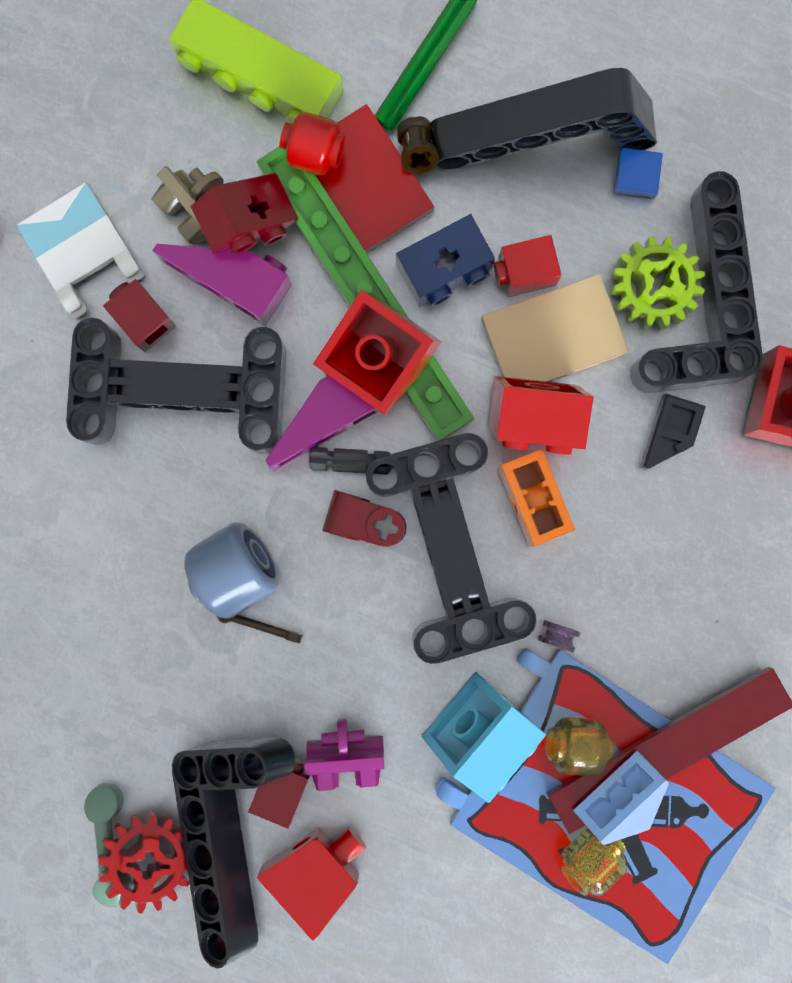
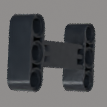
M85 318L74 328L66 424L68 431L76 439L93 445H101L108 442L115 432L117 407L239 413V438L246 447L258 454L270 453L280 440L282 435L286 348L278 333L273 329L257 327L250 331L245 337L243 345L242 366L120 360L121 338L115 330L101 319ZM97 332H105L104 344L98 349L91 350L89 344L91 337ZM269 340L276 344V350L271 357L260 359L255 356V350L259 343ZM94 373H101L102 384L99 389L94 392H88L86 384L89 377ZM260 382L273 384L274 390L269 399L261 402L253 399V389ZM97 414L99 417L98 429L94 433L86 435L83 426L85 420L90 415ZM258 423H266L271 429L269 439L262 444H254L250 440L251 429Z
M472 433L460 434L380 457L374 460L366 471V483L375 495L387 497L410 491L446 613L444 617L420 624L412 637L413 647L417 656L422 661L430 664L442 663L524 639L534 631L537 623L533 608L520 599L506 598L489 603L453 479L480 469L487 460L488 447L485 441L480 436ZM466 442L474 445L478 451L477 461L475 464L468 466L461 464L456 457L457 446ZM428 454L436 459L438 469L435 475L432 477H422L416 472L414 461L419 455ZM387 465L395 470L397 482L392 488L381 489L374 484L372 476L377 467ZM512 607L522 608L525 614L524 623L517 629H508L504 624V615ZM471 619H479L484 624V633L476 641H468L462 636L463 625ZM429 631H437L444 637L442 648L435 653L425 652L420 646L421 638Z

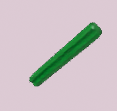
M477 0L448 1L375 113V117L382 127L390 131L395 129L474 8Z

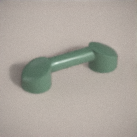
M103 783L95 787L88 794L84 804L86 817L94 823L97 855L109 853V849L102 841L104 837L114 839L111 818L121 810L124 802L122 791L111 783ZM98 864L99 873L106 870L107 866ZM117 870V875L121 882L132 889V880L129 874ZM98 879L93 886V896L95 899L107 907L119 906L120 893L111 899L105 893L112 882L100 883Z

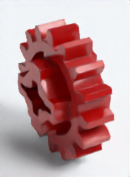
M149 812L146 822L143 823L140 822L136 814H133L130 819L131 826L127 829L119 823L114 825L118 834L115 840L104 837L102 842L109 849V853L97 855V862L100 865L107 866V869L100 872L98 878L100 883L112 882L105 891L109 899L117 896L119 893L121 894L119 900L120 908L125 910L131 901H134L137 912L143 914L148 902H152L157 911L162 910L161 898L166 895L175 902L178 897L174 888L177 884L188 887L189 881L183 875V871L187 870L183 842L180 843L182 840L181 827L170 831L173 820L168 816L160 824H157L154 812ZM139 835V840L129 849H122L130 839ZM159 835L164 836L171 842L174 854L159 849ZM150 852L156 862L148 864L147 870L142 871L136 861L144 860L145 854ZM117 870H120L122 873H130L133 876V889L121 882L117 875ZM164 875H169L161 885L153 889L154 884Z

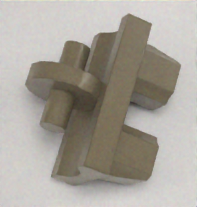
M164 166L157 174L163 183L159 186L151 200L162 212L171 216L183 206L189 215L177 227L178 231L188 243L200 244L206 237L190 206L212 186L223 184L224 179L217 171L204 175L199 168H194L188 176L183 170L172 172L169 167Z

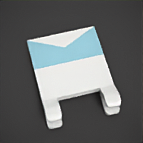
M87 182L16 225L54 288L63 308L68 313H71L75 319L86 314L88 308L73 286L114 260L130 283L135 278L139 281L144 277L142 269L130 253Z

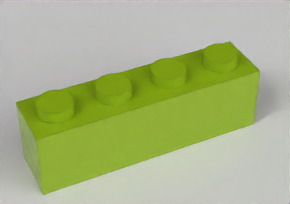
M203 0L190 1L169 38L177 56L176 60L183 67L194 73H198L201 70L211 75L213 81L221 88L229 92L238 90L248 95L249 100L255 106L266 112H270L273 109L285 115L286 121L293 124L294 119L301 112H308L329 119L343 94L341 74Z

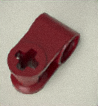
M334 490L322 531L355 541L362 540L378 546L388 547L396 545L403 540L407 525L405 518L391 508L370 503L368 499ZM387 515L393 517L392 524L398 526V531L396 534H389L386 540L381 538L382 531L376 529L377 521H385Z

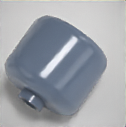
M234 522L193 546L185 556L184 568L190 592L208 611L220 618L235 617L273 594L279 584L278 571L268 549L258 535L242 523Z

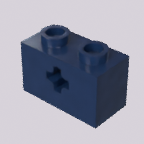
M472 214L396 253V266L419 307L428 302L431 307L443 303L453 295L451 290L464 283L468 287L481 283L490 276L488 271L492 269L495 257ZM444 258L447 263L455 261L453 271L449 272L446 267L439 268L440 259Z

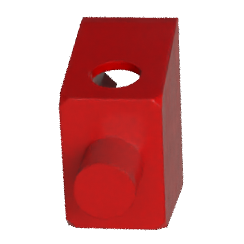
M350 827L334 842L319 828L266 861L262 865L257 879L307 936L314 941L357 886L359 872L351 861L366 848V845L361 837Z

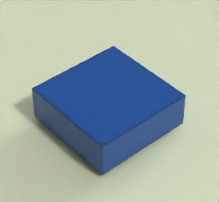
M621 148L618 155L614 193L655 198L659 191L663 153Z

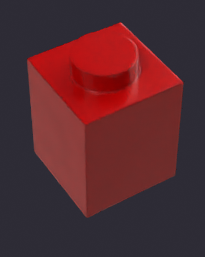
M552 235L502 246L498 261L493 264L497 284L499 287L505 286L508 297L556 286L562 276Z

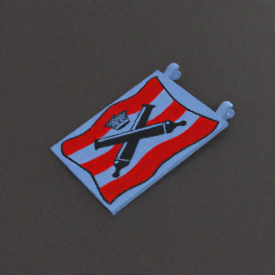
M524 648L518 655L517 662L539 676L540 680L520 711L534 722L546 736L538 744L534 753L527 757L511 776L507 785L496 794L490 803L486 802L472 790L469 793L465 792L447 778L439 780L435 787L436 795L446 804L458 809L450 821L451 826L668 964L776 788L724 754L716 751L666 779L669 785L649 830L605 845L598 840L587 826L569 835L546 792L670 723L671 720L560 649L549 663L529 649Z

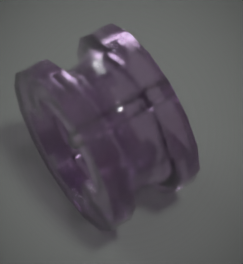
M544 620L542 625L545 626V633L539 635L537 640L570 652H575L576 647L573 645V640L576 637H580L581 632Z

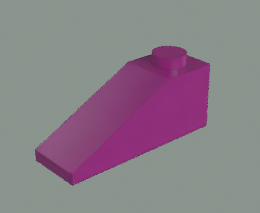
M158 243L152 250L162 263L265 327L292 286L288 274L285 273L287 267L270 255H266L262 259L252 252L233 254L232 250L213 254L211 248Z
M325 373L326 377L317 383L265 461L270 469L276 471L308 453L311 448L322 445L379 411Z

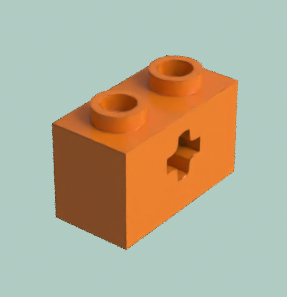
M543 449L502 464L497 468L529 547H535L575 531Z

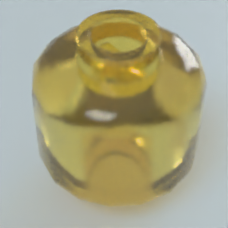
M564 717L548 730L545 739V753L547 759L553 763V766L561 774L597 776L605 769L607 762L612 759L614 743L612 738L608 736L605 726L596 719Z
M586 828L562 851L564 865L561 867V871L568 882L582 895L586 896L588 893L595 896L604 895L627 871V862L623 855L626 847L621 839L603 845L591 830Z

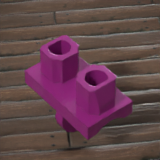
M345 718L337 720V732L321 733V741L307 742L306 775H312L316 790H334L339 787V773L354 771L357 786L363 788L379 785L380 771L384 769L383 736L365 737L364 730L348 731L347 719Z

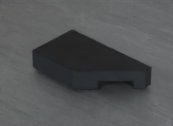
M667 393L662 395L640 468L644 470L650 469L693 447L706 406Z

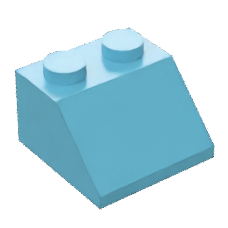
M475 672L421 737L454 778L490 803L496 794L507 785L511 776L527 757L534 753L546 734L489 682Z

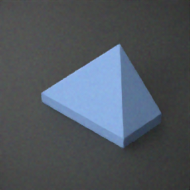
M636 751L573 811L598 840L605 845L649 830L669 783Z

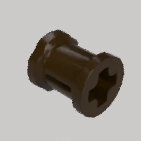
M422 116L408 117L401 121L397 127L398 142L403 146L401 154L402 166L407 172L412 174L429 172L434 169L439 160L437 148L431 142V122Z

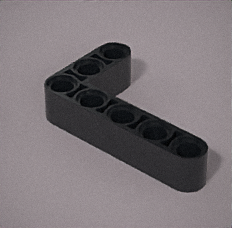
M626 68L605 69L445 115L431 122L432 144L437 148L439 155L438 164L435 167L443 170L463 168L600 131L619 150L627 148L644 151L657 144L652 99L631 71Z
M725 171L710 173L694 191L690 202L696 251L699 257V271L705 272V276L701 279V287L705 289L703 302L709 342L657 348L645 353L633 364L630 371L632 384L644 393L732 384L753 375L761 367L763 353L740 188L733 175ZM707 190L716 191L721 196L722 203L711 201L708 198ZM712 230L723 232L728 240L727 245L717 243L713 238ZM718 271H725L731 275L733 287H727L720 282ZM725 311L736 315L739 321L738 329H733L725 323ZM731 352H736L743 358V371H739L731 365ZM688 357H695L702 363L703 373L701 376H696L689 371L687 366ZM646 362H654L661 368L662 378L660 381H653L646 375L644 370Z
M280 737L212 741L181 751L174 756L172 761L173 783L199 947L205 961L216 969L222 968L249 953L258 943V929L235 789L258 788L288 776L293 771L295 766L293 748L288 741Z

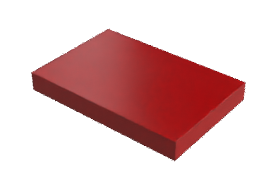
M365 104L337 122L340 134L345 135L344 150L338 168H331L327 174L323 176L316 175V177L365 252L368 253L433 212L434 205L415 176L403 168L400 153L369 106Z

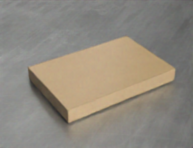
M600 274L482 315L481 317L502 377L550 382L626 355L629 352Z

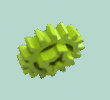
M650 236L646 240L644 248L636 241L629 248L630 255L623 253L617 262L622 268H615L611 273V278L620 283L615 285L610 290L611 295H621L622 297L621 302L616 306L618 311L626 308L631 311L627 321L631 323L638 317L643 318V329H648L654 321H657L660 330H664L670 325V318L678 325L686 319L685 312L692 313L698 307V304L692 298H699L704 294L705 289L696 285V282L705 276V272L694 271L692 266L699 260V257L696 255L687 259L684 253L688 245L683 243L676 250L672 248V237L667 236L661 245H657L655 237ZM648 258H661L665 260L652 262ZM664 271L665 275L661 279L660 289L649 295L655 278L659 277ZM679 272L682 276L683 283L680 282ZM631 282L635 284L637 298L633 293ZM661 303L667 307V309L650 308L651 305Z

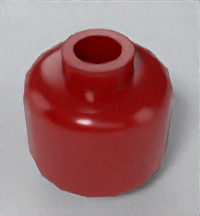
M301 112L294 119L293 124L288 122L284 124L279 146L286 150V160L291 167L323 176L331 168H338L344 150L345 135L340 134V128L336 121L312 113Z

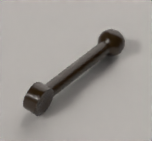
M240 615L232 618L217 617L221 623L226 624L231 621L295 643H300L303 636L297 632L281 629Z

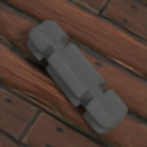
M313 447L309 454V467L312 470L327 471V468H333L334 472L366 473L368 466L374 460L391 453L388 451H374V454H369L368 450L334 448V451H328V448ZM387 465L379 466L373 474L387 475L390 473L391 467Z

